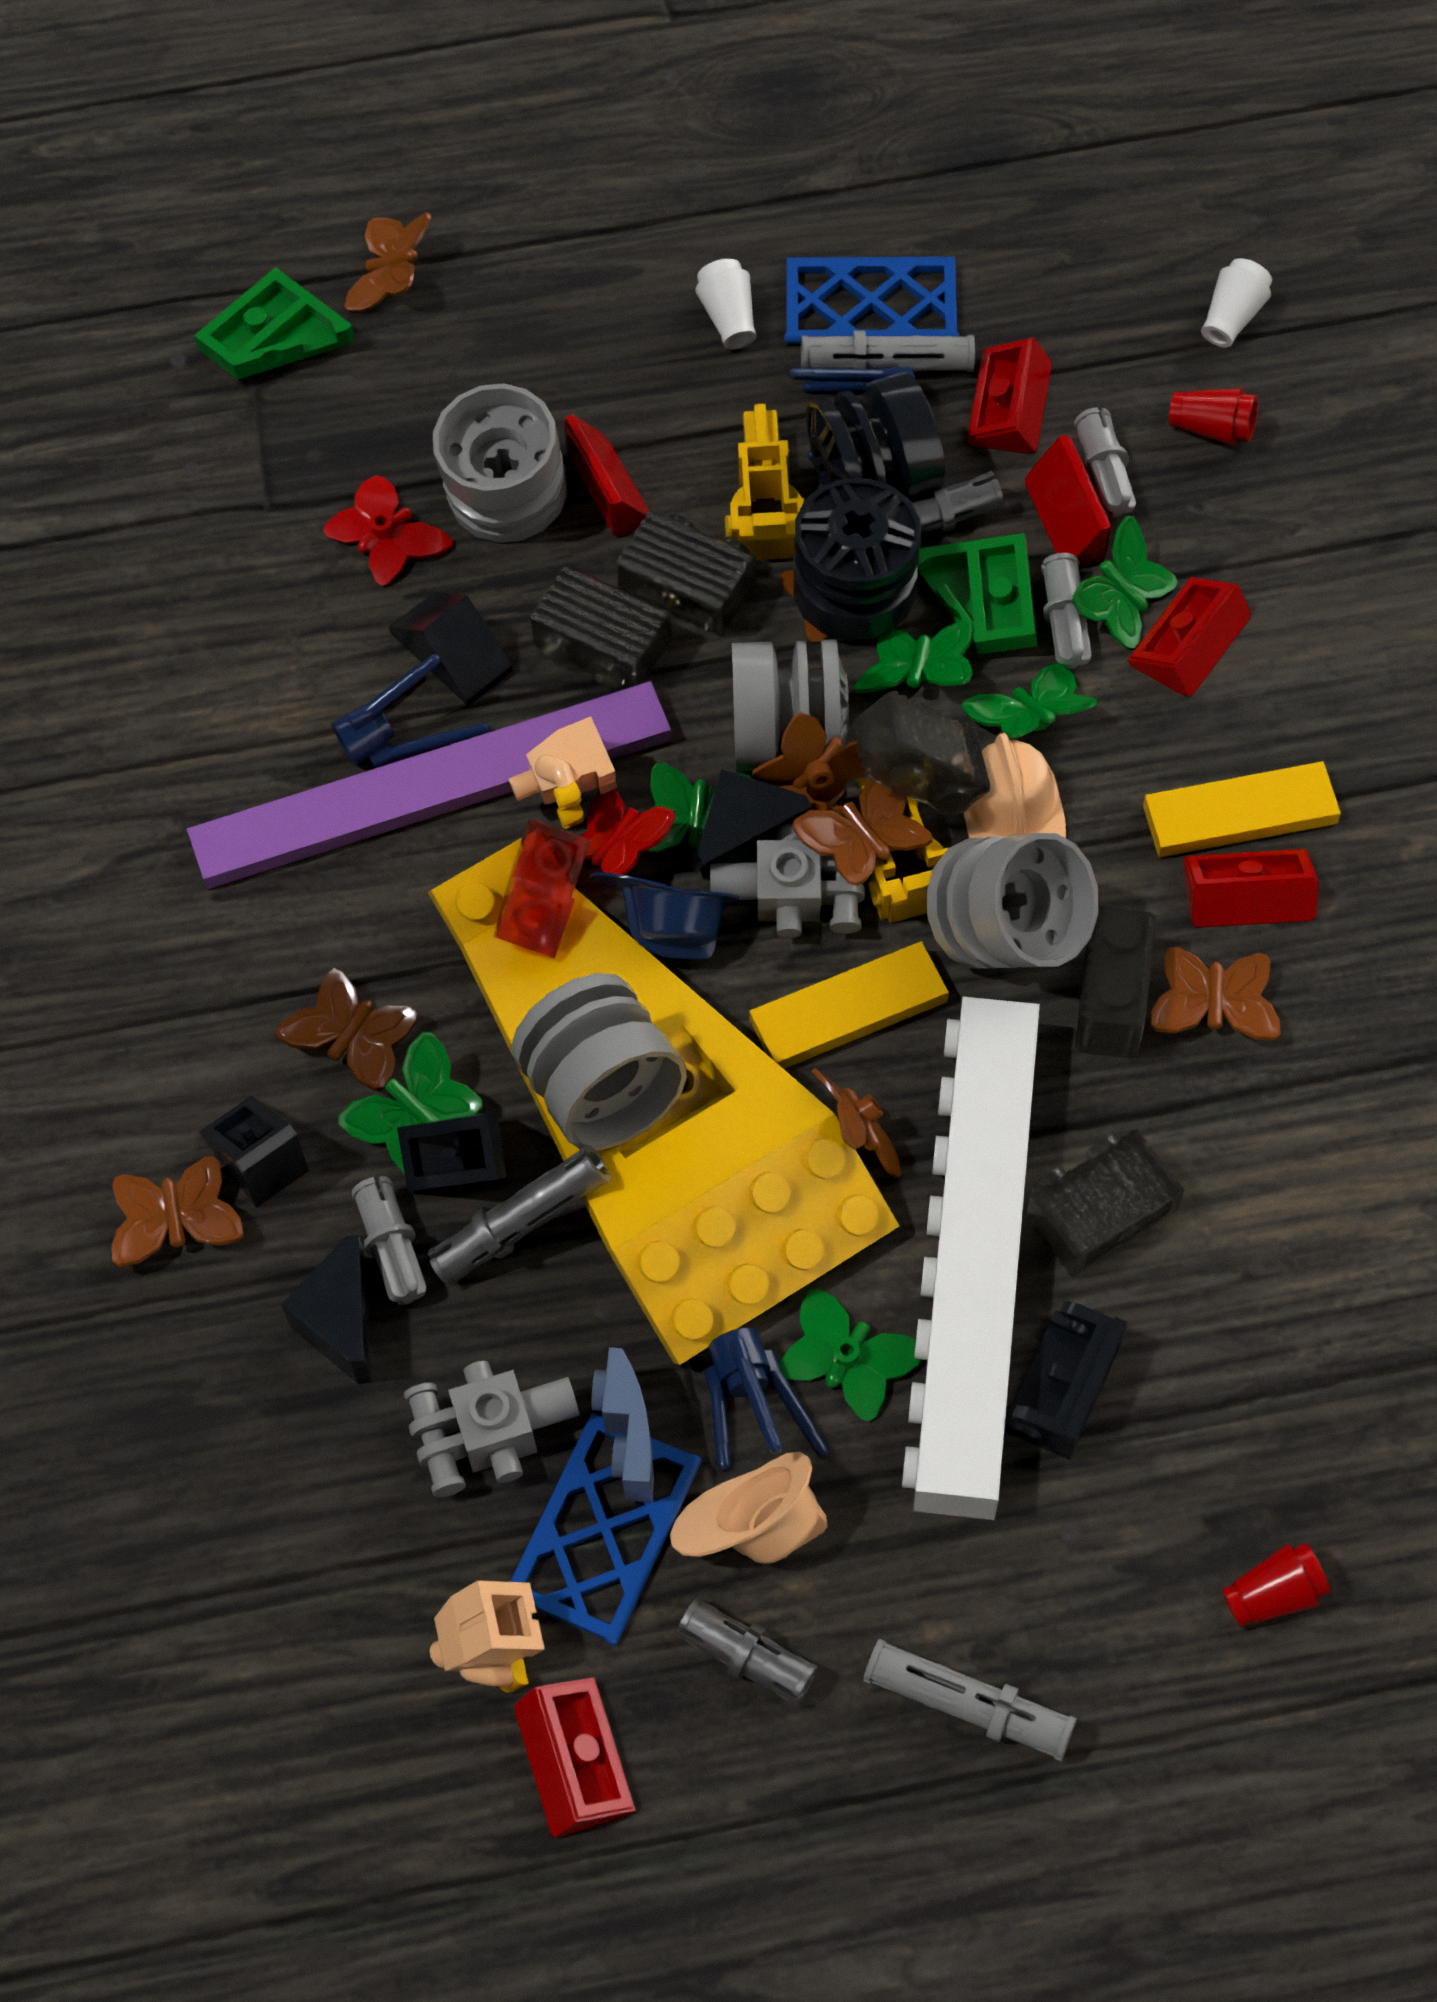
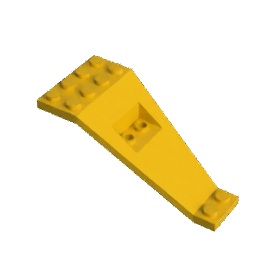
M538 829L427 892L459 945L512 1056L511 1046L515 1031L533 1006L549 992L573 979L595 973L618 975L631 986L637 995L638 1002L644 1005L650 1013L652 1024L663 1031L683 1059L689 1080L687 1089L680 1095L668 1113L646 1132L624 1144L604 1150H596L605 1161L609 1169L607 1172L611 1175V1180L582 1197L607 1251L674 1364L681 1365L708 1348L709 1344L718 1336L738 1329L899 1227L897 1220L857 1151L844 1143L839 1120L835 1113L573 887L566 879ZM521 1072L563 1160L566 1161L580 1149L568 1142L548 1112L545 1099L535 1093L530 1085L529 1078Z

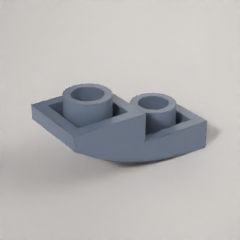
M609 1347L607 1370L595 1369L592 1410L602 1411L606 1434L627 1435V1437L615 1436L612 1453V1477L622 1478L626 1501L653 1503V1453L647 1412L641 1388L633 1367L623 1349Z

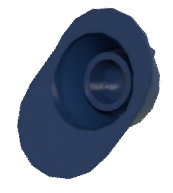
M595 872L590 875L591 880L623 892L629 931L634 939L652 955L668 959L705 960L711 957L715 950L724 904L740 902L739 896L730 893L684 890L614 873Z

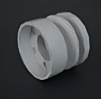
M504 383L478 386L458 395L441 412L433 430V453L439 474L443 479V487L447 494L449 507L458 524L475 537L496 543L523 541L544 531L560 515L568 495L567 473L563 464V455L560 451L556 424L545 402L527 389Z
M821 640L820 668H808L806 641H796L791 669L778 668L776 652L772 642L732 643L736 772H753L755 768L778 757L784 731L793 716L800 712L818 719L827 734L825 746L833 737L841 739L844 746L846 737L849 734L847 673L844 672L838 654L837 640Z
M1029 833L1009 835L1007 837L968 838L948 848L934 866L927 888V917L936 942L950 959L967 968L1058 967L1077 957L1091 939L1098 917V885L1090 862L1078 846L1057 833Z
M595 973L573 979L549 992L528 1011L515 1031L511 1046L515 1063L521 1072L529 1078L530 1085L535 1093L545 1099L548 1112L568 1142L579 1149L585 1145H590L595 1150H604L624 1144L646 1132L668 1113L680 1097L687 1078L685 1063L663 1031L652 1024L650 1013L644 1005L638 1002L637 995L631 986L615 974Z

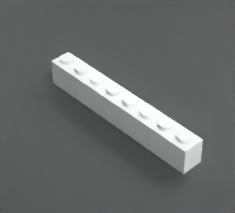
M962 997L960 1020L947 1019L944 1057L956 1058L954 1078L942 1077L938 1115L951 1116L949 1137L936 1136L932 1175L945 1176L943 1197L930 1196L926 1235L939 1236L937 1258L924 1257L920 1294L923 1297L933 1298L931 1320L918 1319L914 1359L927 1360L925 1383L912 1382L908 1423L921 1424L919 1448L906 1446L902 1488L915 1489L913 1511L989 1520L995 1519L999 1499L1040 1004Z

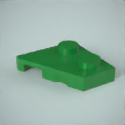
M276 267L194 335L198 350L236 380L348 345L355 340L352 324Z

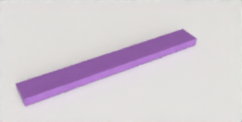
M651 681L199 824L187 828V832L206 889H210L513 792L508 778L529 770L526 754L556 730L587 717H592L610 760L672 741L670 726Z

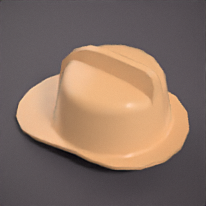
M1001 733L997 735L994 743L978 751L964 763L958 776V794L969 838L1007 837L1009 835L1029 833H1057L1066 838L1065 816L1055 776L1044 756L1033 746L1021 741L1009 740L1006 733Z
M801 1452L786 1453L756 1470L723 1482L702 1493L687 1505L675 1520L670 1533L672 1547L683 1556L695 1557L716 1553L732 1547L761 1564L775 1563L787 1557L793 1551L822 1534L827 1528L826 1515L808 1486L812 1473L810 1458Z

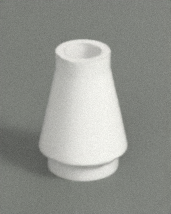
M1237 258L1231 262L1230 266L1220 270L1208 316L1201 329V333L1207 341L1219 347H1230L1236 336L1270 299L1271 290L1269 287L1272 283V277L1264 267L1254 261Z
M721 259L707 264L697 274L699 283L695 289L696 294L720 333L724 347L727 349L743 348L756 339V332L753 326L750 274L742 269L740 262L735 259Z

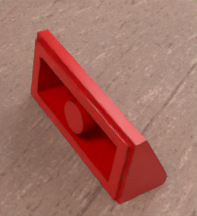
M1034 337L983 349L966 440L970 446L1017 453L1037 452L1052 364L1050 358Z
M572 414L565 417L564 432L567 455L612 534L619 538L650 525L653 522V516L609 439Z
M1067 434L1059 436L1029 471L1025 478V486L1055 553H1070L1077 556L1081 568L1105 561L1111 524L1072 439Z
M1190 577L1127 659L1130 666L1171 690L1191 697L1251 617V611L1239 585Z
M1305 849L1190 855L1183 857L1190 918L1195 927L1311 921L1317 915L1319 881L1308 852Z
M595 1677L534 1687L515 1704V1715L548 1826L553 1837L570 1835L630 1815L636 1811Z

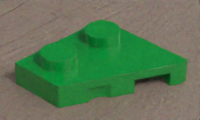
M1025 533L920 548L919 564L917 566L918 574L954 623L961 620L971 623L973 633L970 644L978 655L1038 646Z

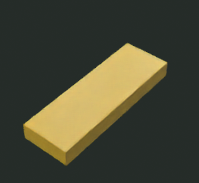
M1324 761L1147 794L1143 802V808L1159 858L1338 824L1341 815Z
M920 941L749 1010V1020L765 1053L785 1069L947 1003L949 992L923 942Z

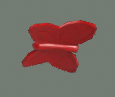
M375 475L364 481L355 493L354 507L338 512L324 525L323 532L329 539L345 544L358 543V551L361 553L370 552L369 567L375 582L384 587L390 585L402 572L408 557L423 559L439 555L452 548L453 539L442 529L426 523H406L412 518L411 511L403 507L395 513L399 505L395 487L383 476Z
M612 789L601 795L598 790L587 819L588 831L560 850L557 854V859L561 862H581L591 858L592 864L594 866H601L604 873L625 875L635 866L642 852L654 848L668 834L676 818L675 811L657 806L641 814L634 808H629L625 813V804L618 791Z

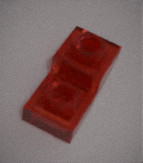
M534 819L528 820L507 884L494 938L552 959L555 958L575 901L572 898V894L590 840Z

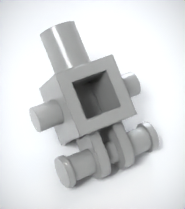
M792 824L778 826L776 828V840H757V862L710 863V891L734 894L739 896L740 900H757L758 922H777V935L780 937H798L802 934V921H820L821 905H833V918L830 920L831 931L849 934L861 930V919L858 918V903L865 899L864 885L855 886L848 884L837 871L834 857L820 856V854L804 845L793 830Z
M488 1361L474 1362L463 1369L467 1384L448 1390L453 1407L443 1410L439 1409L436 1399L438 1390L435 1383H422L407 1389L404 1392V1398L406 1403L410 1404L414 1421L409 1425V1430L414 1441H423L424 1446L419 1448L416 1454L420 1466L429 1467L433 1481L431 1486L433 1496H451L466 1487L464 1477L459 1475L455 1462L465 1457L469 1458L473 1473L493 1467L498 1483L510 1482L521 1477L523 1471L519 1458L537 1453L532 1430L580 1416L569 1378H562L520 1392L514 1370L493 1376ZM457 1431H460V1432H461V1433H458V1434H455V1435L446 1437V1435H448V1434H451V1433H454V1432H457Z

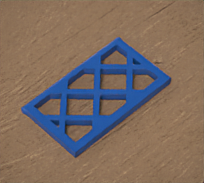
M955 257L787 258V332L784 335V342L786 344H801L802 335L852 336L853 331H865L866 336H960L959 332H957ZM857 273H885L890 278L871 293L852 277ZM915 273H944V282L930 293L912 279L911 276ZM798 274H827L831 279L811 293L798 283ZM841 286L861 301L843 317L822 302ZM899 286H902L920 301L902 317L882 302L884 298ZM931 309L945 320V329H916L912 324ZM813 310L832 326L827 330H798V321ZM873 310L891 326L886 330H857L852 325L867 312Z
M591 1413L510 1582L528 1583L538 1560L555 1553L567 1588L545 1596L532 1590L536 1610L601 1638L611 1646H616L701 1465L702 1459L698 1455L688 1454L650 1437L653 1464L664 1461L682 1469L671 1495L655 1502L653 1500V1503L643 1502L644 1506L607 1519L594 1486L616 1479L612 1477V1466L589 1474L585 1462L599 1434L613 1440L615 1436L627 1437V1435L606 1434L603 1417ZM585 1490L597 1523L559 1537L555 1524L568 1497ZM649 1518L654 1531L641 1559L624 1566L612 1532ZM602 1536L614 1570L576 1583L564 1550ZM620 1582L624 1596L611 1624L588 1615L581 1596ZM572 1600L575 1609L562 1603Z

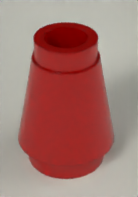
M1244 388L1175 391L1170 404L1169 425L1180 427L1183 430L1235 446L1237 441L1250 442L1257 420L1258 397L1257 395L1245 394Z
M1307 1542L1291 1548L1286 1543L1236 1579L1232 1585L1221 1589L1239 1628L1251 1622L1254 1624L1319 1607L1317 1599L1331 1593L1326 1576Z

